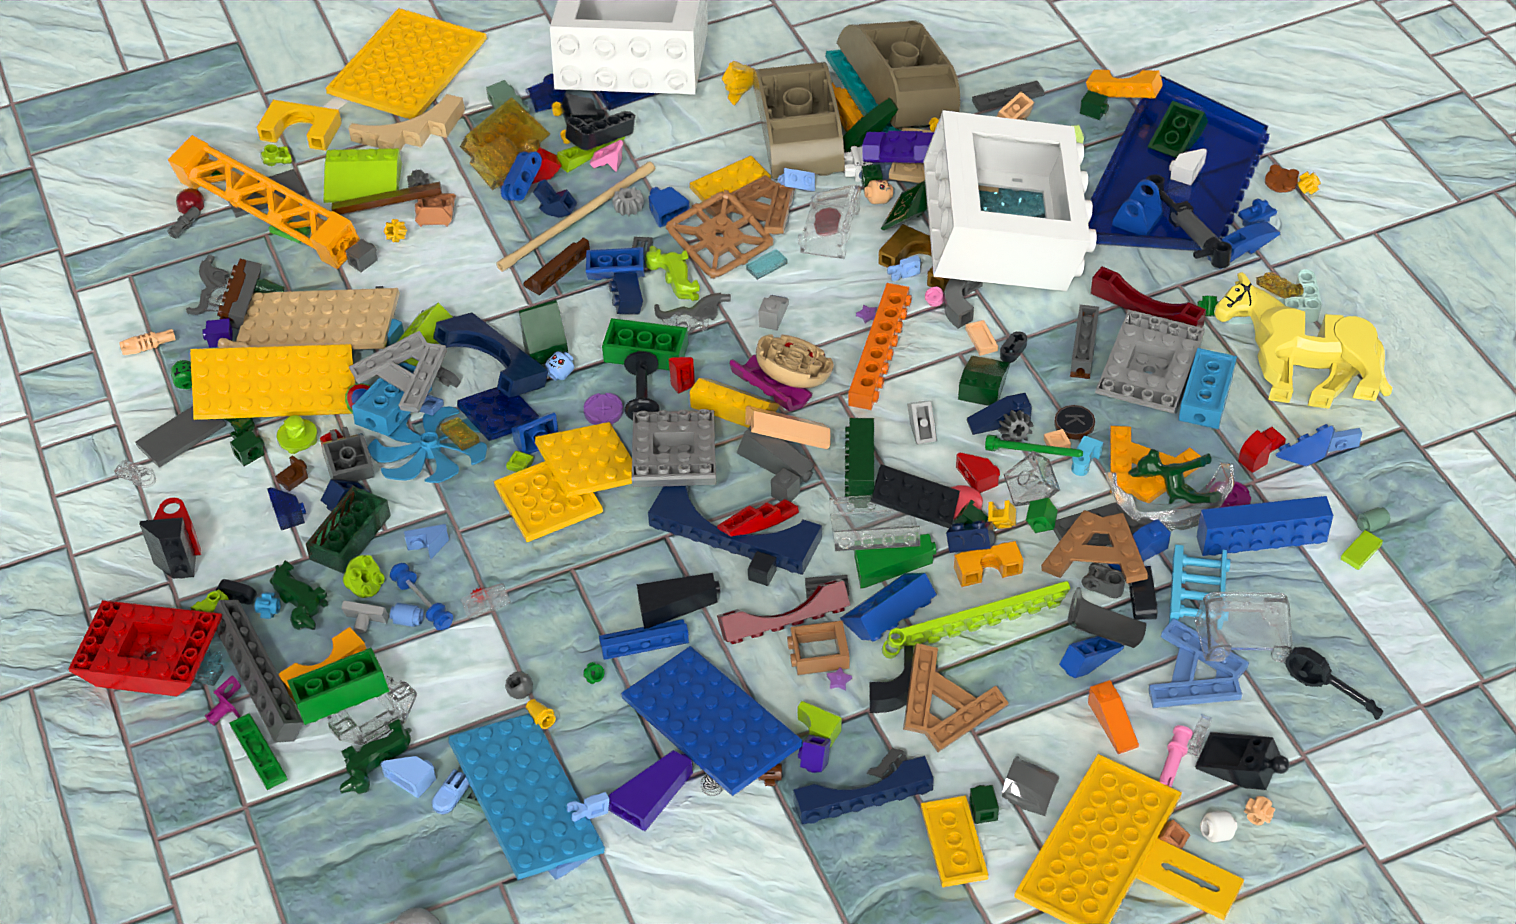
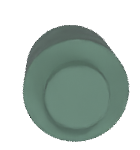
M1376 507L1359 514L1357 526L1361 531L1366 530L1371 533L1386 527L1390 523V514L1384 507Z

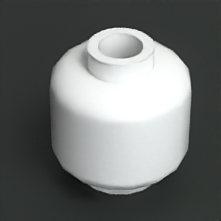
M1225 810L1208 812L1200 823L1202 835L1210 842L1229 841L1235 835L1237 822Z

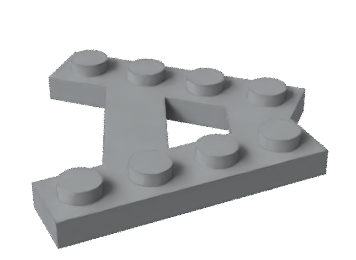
M418 331L349 366V369L358 384L378 376L404 392L399 403L400 410L419 413L446 355L447 348L445 345L427 343L421 332ZM411 357L419 361L413 374L397 364Z

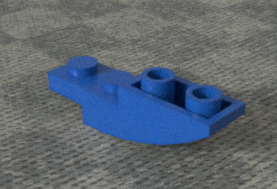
M1261 222L1243 227L1224 237L1222 241L1232 246L1231 263L1246 252L1254 253L1281 235V233L1269 222Z

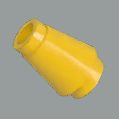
M535 699L527 702L526 710L530 713L536 725L538 724L542 729H548L554 724L556 717L553 710Z

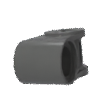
M1092 563L1089 566L1087 576H1084L1081 581L1086 589L1110 598H1119L1124 593L1125 578L1123 573L1099 563Z

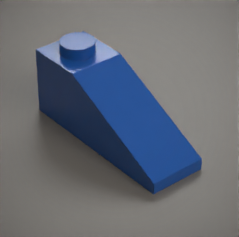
M1159 519L1141 527L1132 535L1143 562L1169 547L1171 532ZM1107 564L1111 569L1122 572L1119 564Z
M1099 636L1069 645L1059 665L1069 676L1075 679L1088 675L1122 651L1124 646Z

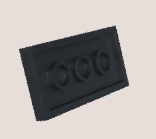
M881 464L870 502L950 528L960 491Z

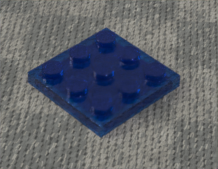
M497 387L457 400V407L488 441L512 433V427L539 416L520 395L509 398Z

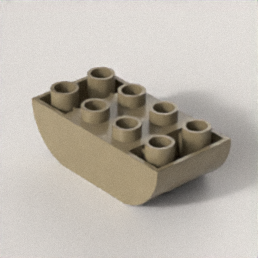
M911 20L851 24L841 31L837 45L861 78L862 83L865 84L872 94L875 102L879 105L886 99L891 98L899 109L890 120V124L893 127L902 130L903 127L930 126V120L933 117L940 119L943 110L960 112V88L955 69L922 23Z
M819 62L754 69L753 86L772 179H778L780 175L784 174V168L812 172L821 176L845 171L841 121L827 63Z

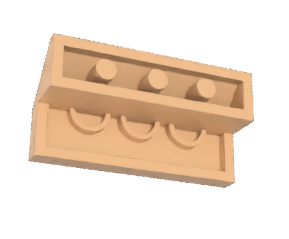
M751 406L746 407L745 424L751 425V432L823 449H828L830 446V428L823 423Z

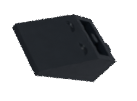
M1210 732L1195 765L1197 770L1243 788L1267 790L1274 772L1283 774L1290 767L1289 760L1280 754L1273 737Z

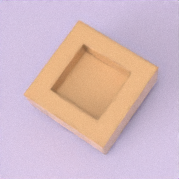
M1063 429L1044 434L1046 445L1071 448V442Z

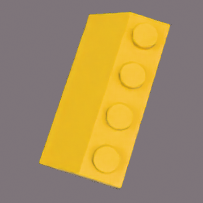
M698 378L690 390L691 408L714 410V416L747 428L751 426L745 424L747 406L776 412L780 406L775 401L709 378Z

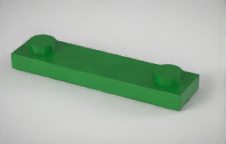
M250 713L229 723L266 790L288 780Z

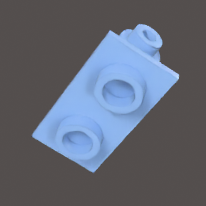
M784 168V174L778 177V182L784 185V187L815 191V173Z

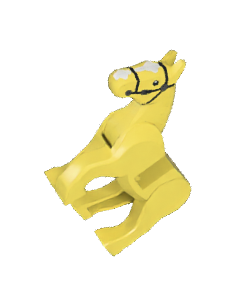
M1243 272L1237 274L1239 281L1235 282V286H1232L1215 306V317L1221 322L1229 321L1233 317H1251L1255 328V341L1259 347L1258 361L1264 378L1273 385L1268 400L1290 402L1293 394V365L1311 369H1329L1330 371L1329 377L1317 385L1311 392L1308 406L1329 409L1333 400L1346 389L1352 379L1358 374H1361L1363 379L1356 386L1353 398L1376 401L1379 391L1383 396H1390L1392 386L1388 383L1384 372L1385 349L1378 338L1376 328L1366 319L1357 316L1344 317L1343 315L1325 314L1318 336L1305 335V311L1287 307L1266 291L1253 286Z

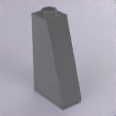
M751 426L744 432L737 450V454L775 475L782 468H785L800 477V484L803 481L806 483L813 475L811 470L814 463L783 439L751 432Z

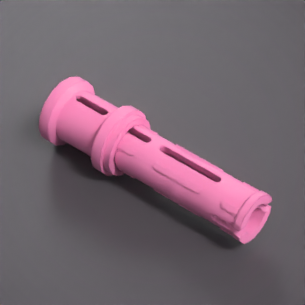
M1177 725L1173 729L1174 736L1172 741L1168 743L1167 749L1169 753L1159 779L1160 783L1171 788L1180 761L1188 752V742L1193 737V731L1182 725Z

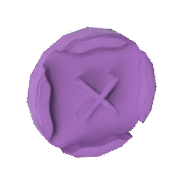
M606 392L602 395L597 393L590 396L584 403L585 419L593 425L610 422L611 425L616 423L623 415L621 399L617 395Z

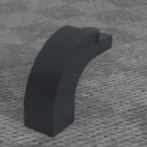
M904 646V670L900 676L887 682H869L870 713L891 712L907 704L913 661V646Z

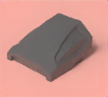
M1016 756L1007 774L1002 790V798L1007 799L1010 803L1016 804L1024 810L1046 816L1051 797L1059 781V776L1032 763L1021 760Z

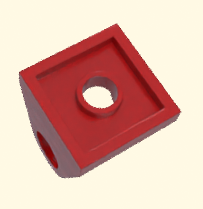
M175 497L164 500L160 504L153 520L183 518L195 556L201 555V548L184 502ZM176 503L180 505L179 510L175 513L169 514L164 512L165 507L169 504Z

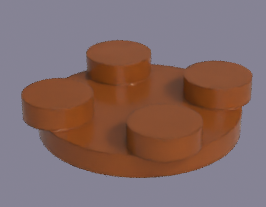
M1276 164L1271 165L1270 171L1265 177V184L1276 192H1290L1297 187L1299 171L1296 169H1284Z

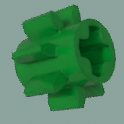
M1202 296V301L1199 300L1197 306L1206 309L1205 316L1213 317L1215 316V306L1219 301H1217V296Z

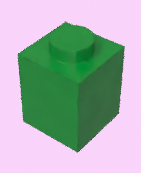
M1048 497L1030 501L1026 521L1035 533L1054 530L1058 510Z

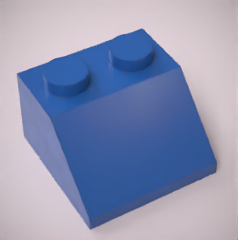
M555 413L538 416L511 428L513 442L519 451L529 455L537 452L539 449L535 444V437L558 432Z

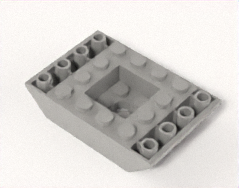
M1128 309L1095 393L1173 414L1177 413L1184 396L1197 348H1200L1205 328Z
M714 410L633 412V487L716 485Z

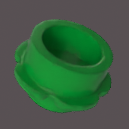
M595 662L587 664V668L583 671L586 681L590 684L600 682L605 674L603 667Z

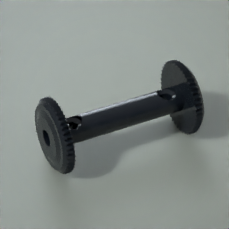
M646 351L633 352L624 361V367L628 373L636 375V398L627 402L624 409L626 416L632 421L633 412L660 411L657 402L648 398L647 375H651L657 370L659 362L655 355Z

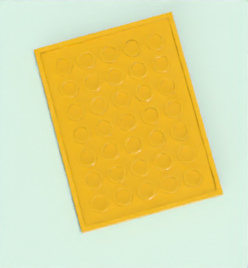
M398 8L326 87V93L407 119L418 117L425 112L487 40L486 33Z

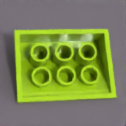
M399 148L327 150L324 170V203H334L398 190L402 169Z

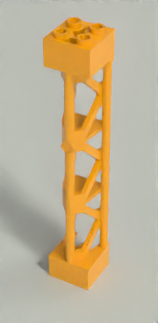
M193 135L168 159L180 183L193 189H198L201 186L227 200L234 207H239L315 249L321 261L337 270L347 260L346 250L360 241L349 219L334 211H329L209 146L208 143ZM209 154L218 158V160L212 161L209 159ZM234 167L244 172L243 176L232 171V168ZM215 170L223 174L210 176ZM226 180V191L211 183ZM277 190L281 192L282 194L286 195V198L284 199L274 193V191ZM253 192L264 196L262 198L245 200ZM268 203V215L251 205ZM319 213L327 217L328 219L324 221L323 219L317 217V214ZM296 215L306 219L305 221L287 223ZM311 226L312 235L309 238L294 229Z

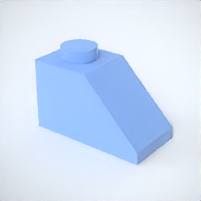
M417 756L385 760L381 763L386 778L417 798L436 780L432 763L428 760L423 761Z

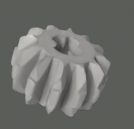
M628 186L626 189L620 188V191H616L612 200L616 213H621V216L625 214L628 216L630 214L636 215L637 212L642 211L644 204L641 191L636 190L635 187L630 189Z

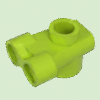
M269 144L261 152L262 162L268 166H275L276 163L290 164L292 162L287 146L277 147L276 145Z
M218 589L217 591L210 592L207 598L201 602L197 601L190 609L213 613L219 600L229 599Z

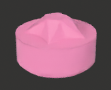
M931 287L925 293V300L930 306L936 307L944 302L945 294L941 288Z

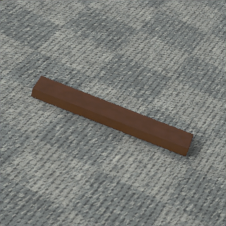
M440 182L334 202L332 203L331 210L340 215L442 194Z

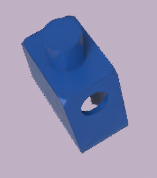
M654 187L650 191L648 197L649 209L659 228L666 226L668 221L690 209L689 200L672 187H667L663 190Z

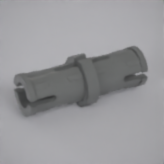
M192 206L183 216L177 218V222L168 229V234L172 238H178L201 215L199 209Z

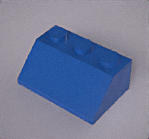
M643 247L587 250L586 275L588 280L613 278L614 273H637L638 278L645 277Z

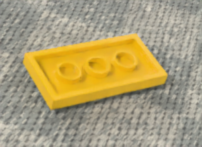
M748 156L690 182V189L703 202L719 192H724V190H729V193H732L765 175L771 179V175L752 156Z
M966 795L921 803V812L941 886L948 887L988 880V871Z

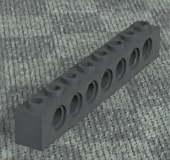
M219 600L213 612L222 614V619L216 631L274 743L295 741L304 722L239 600Z

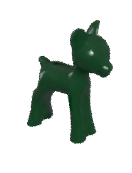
M1151 449L1147 455L1138 461L1137 467L1128 472L1132 477L1162 476L1169 496V504H1172L1177 499L1186 500L1190 504H1212L1221 499L1219 491L1208 493L1196 492L1185 483L1183 472L1210 464L1211 455L1209 453L1188 462L1163 465L1159 457V451Z

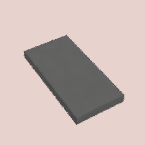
M294 169L268 177L302 196L306 195ZM277 190L274 191V193L284 199L286 198V195L282 194L281 192ZM253 192L245 200L262 198L264 196ZM229 202L236 218L250 214L239 207H234ZM268 203L251 206L262 210L268 208Z
M192 406L135 441V443L160 468L222 429L226 424L223 419L194 420Z

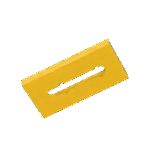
M1158 838L1137 874V879L1222 920H1225L1245 880ZM1168 863L1216 886L1219 891L1213 892L1205 887L1202 888L1200 885L1180 875L1164 870L1161 864Z

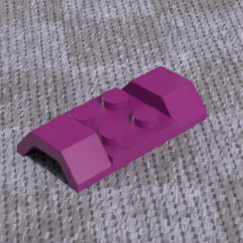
M752 355L745 365H741L733 359L730 360L731 371L746 382L749 381L751 385L757 386L763 390L764 394L773 396L775 402L789 412L802 409L813 394L806 388L790 387L769 377L759 366L756 355Z

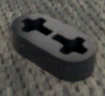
M1020 331L1013 332L1000 348V359L1009 363L1016 361L1027 346V335Z
M222 579L216 588V591L219 589L229 600H239L240 603L247 605L251 604L257 595L256 590L251 586L228 579Z

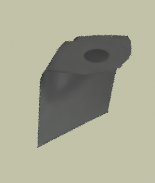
M1076 588L1068 614V623L1071 626L1074 621L1076 624L1074 628L1079 631L1135 648L1142 642L1147 623L1090 603L1082 597L1081 588ZM1075 598H1077V600H1076V606H1075V609H1074V601H1075Z

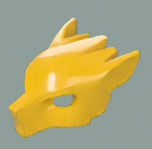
M737 61L729 63L722 76L725 88L730 92L727 98L733 105L737 104L741 96L753 86L754 68Z

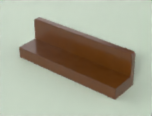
M583 237L577 243L573 242L523 282L524 287L540 296L586 258V252L590 250L589 240Z

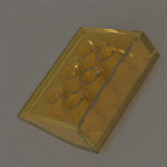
M511 97L464 137L460 148L473 160L504 175L511 169L520 152H531L550 133Z

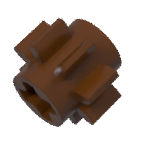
M778 763L760 776L759 781H764L765 786H776V781H782V763Z

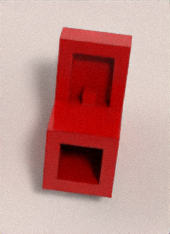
M1273 427L1263 432L1257 430L1243 444L1238 461L1253 473L1268 464L1270 453L1283 446L1286 438Z

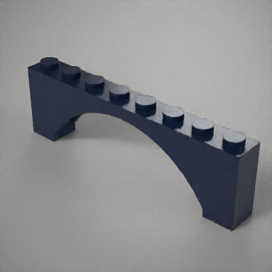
M663 486L648 511L649 526L657 530L670 532L673 535L682 536L694 542H701L713 548L723 549L751 560L757 551L776 557L777 567L800 575L804 574L822 539V525L802 519L801 523L791 528L774 533L729 536L699 514L689 499L688 486Z

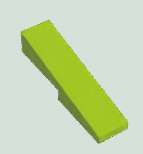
M625 137L590 150H583L574 146L559 151L557 158L561 164L560 168L568 173L592 159L595 151L619 140H624Z

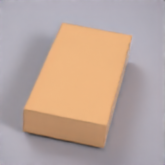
M984 320L966 324L965 330L980 356L998 351V345Z

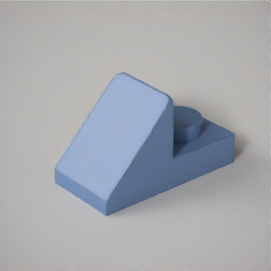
M446 524L404 531L408 551L428 547L430 559L449 541Z

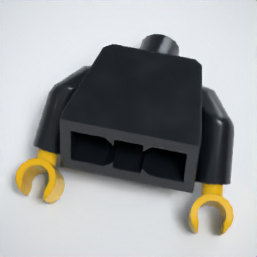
M565 93L561 104L559 102L552 104L554 116L563 114L566 124L567 119L571 117L579 118L587 124L605 117V111L596 109L592 99ZM566 129L562 130L560 133L561 139H563L564 144H569L570 141L565 137Z

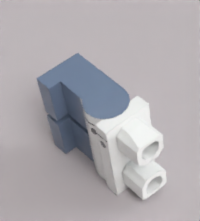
M851 146V152L844 153L845 177H854L855 182H861L862 166L880 164L883 179H889L892 162H863L862 146L858 148L857 146Z

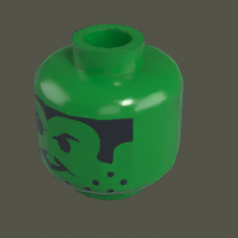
M180 360L172 366L171 377L175 387L179 389L192 388L190 361Z

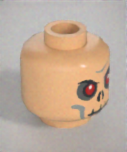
M871 180L868 186L865 187L864 195L872 204H886L893 196V188L886 180Z

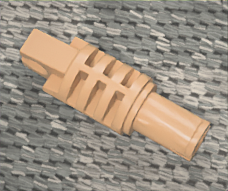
M173 329L158 333L149 332L137 337L133 336L119 343L122 354L129 355L152 350V348L155 349L160 344L175 341L176 339Z

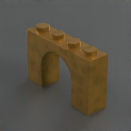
M902 224L880 248L879 264L886 268L899 265L900 260L915 254H926L932 257L930 235ZM932 266L927 272V286L939 287L944 292L951 278L934 277Z

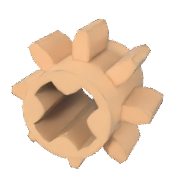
M1257 796L1255 800L1249 798L1244 813L1248 814L1247 819L1251 823L1262 825L1264 821L1270 823L1275 808L1272 807V802L1268 798Z

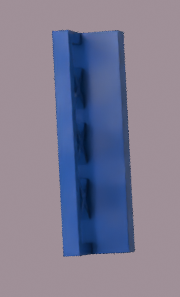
M684 619L661 623L648 629L640 627L599 635V642L603 659L606 660L689 643L687 625L684 623Z

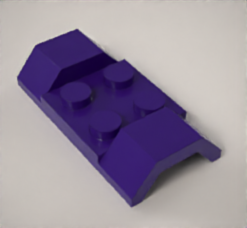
M923 131L867 132L862 144L863 162L923 163L934 133Z

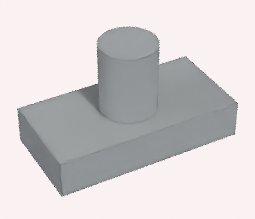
M345 600L341 607L347 617L356 618L353 630L359 633H366L369 621L388 622L389 614L384 607Z

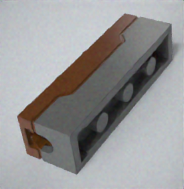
M240 258L238 264L233 266L231 273L233 279L229 278L227 289L229 290L224 292L222 298L224 305L219 306L217 313L220 319L229 318L232 328L240 330L241 325L244 323L245 314H247L253 293H255L262 268L260 263Z
M1080 304L1070 377L1090 379L1099 314L1098 306Z

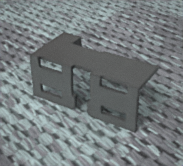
M892 748L876 769L870 768L867 774L884 780L893 773L890 766L893 762L896 768H898L903 761L907 760L904 751Z

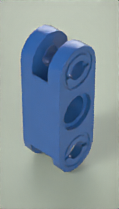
M520 152L517 155L501 187V196L504 200L521 201L525 198L542 163L539 153Z

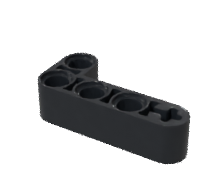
M622 111L589 124L579 118L571 117L567 119L565 137L578 148L590 150L632 134L634 131L635 114L629 111Z

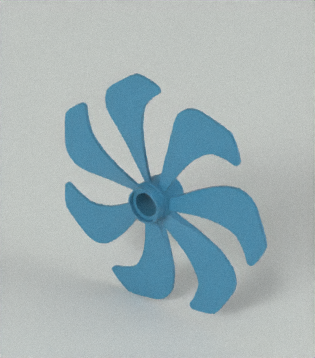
M441 407L433 416L426 413L423 415L425 433L422 435L416 434L407 427L406 424L411 417V414H409L388 436L396 441L411 444L400 447H385L377 439H374L367 448L371 457L381 463L394 462L416 453L409 462L399 468H381L385 478L406 481L416 478L424 466L425 459L435 458L436 472L424 480L429 483H440L459 472L458 465L441 453V447L457 450L468 455L471 458V465L483 461L487 453V445L483 442L440 443V441L469 432L487 435L489 433V424L477 418H466L438 437V434L435 432L439 424L445 418L460 413L454 407Z

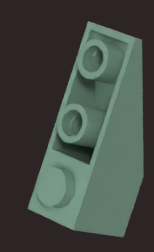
M503 80L486 87L488 101L496 111L524 123H530L528 116L530 115V110L527 105L523 104L521 97L515 94L512 85L509 86Z

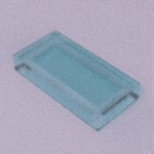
M775 249L746 264V270L758 280L788 264V259Z

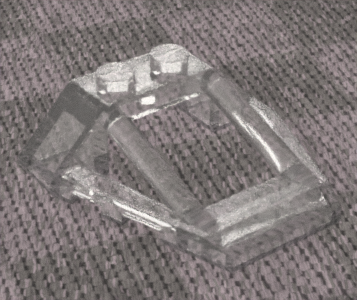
M386 676L385 679L391 691L387 693L388 697L385 694L376 697L386 709L385 712L358 727L344 709L337 713L342 719L341 721H338L336 714L327 716L329 729L339 741L364 745L378 740L393 731L389 729L388 724L397 719L402 724L406 722L417 697L416 691L407 682L402 680L396 682L393 680V677Z

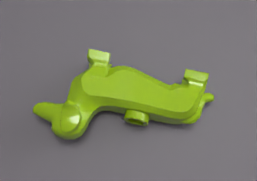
M650 246L649 252L645 255L646 266L650 270H657L659 267L666 270V283L671 284L677 298L697 301L699 299L697 292H699L700 286L697 280H693V283H690L688 280L687 251H683L682 254L675 252L661 254V249Z

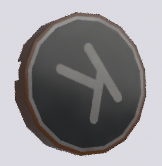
M1065 406L1056 413L1054 426L1056 431L1063 429L1068 439L1078 440L1094 431L1095 418L1088 409L1082 406Z

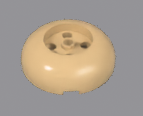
M772 334L765 335L759 339L756 347V358L761 369L775 381L790 387H817L829 378L833 370L832 359L826 358L822 349L797 337L781 334V337L777 338ZM788 342H790V343L793 344V345H790V348H789V347H784L785 344L788 343Z

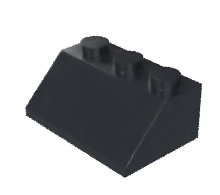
M183 518L140 521L139 525L153 564L173 579L194 577L196 556Z

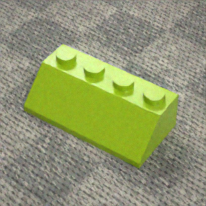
M438 302L419 313L398 341L420 331L427 343L439 344L433 339L436 322L453 318V316ZM411 357L403 362L417 366L419 361Z

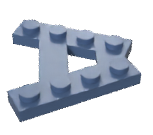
M1173 619L1161 634V638L1179 648L1171 683L1149 685L1148 691L1152 707L1160 708L1241 700L1242 692L1238 679L1248 668L1249 662L1178 620ZM1198 659L1217 670L1215 679L1193 681Z

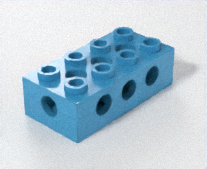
M1197 348L1181 403L1179 421L1219 429L1234 375L1237 356Z
M404 362L397 364L412 374L416 366ZM379 378L352 406L354 423L389 436L411 413L399 408L404 392Z

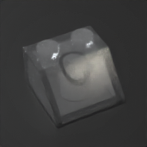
M1032 451L1003 474L1015 506L1029 505L1030 501L1051 498L1060 491L1050 460L1035 451Z

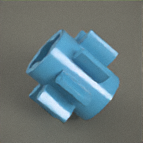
M265 592L262 593L261 597L256 598L255 612L261 613L260 618L271 619L274 618V614H279L281 601L279 598H275V593Z

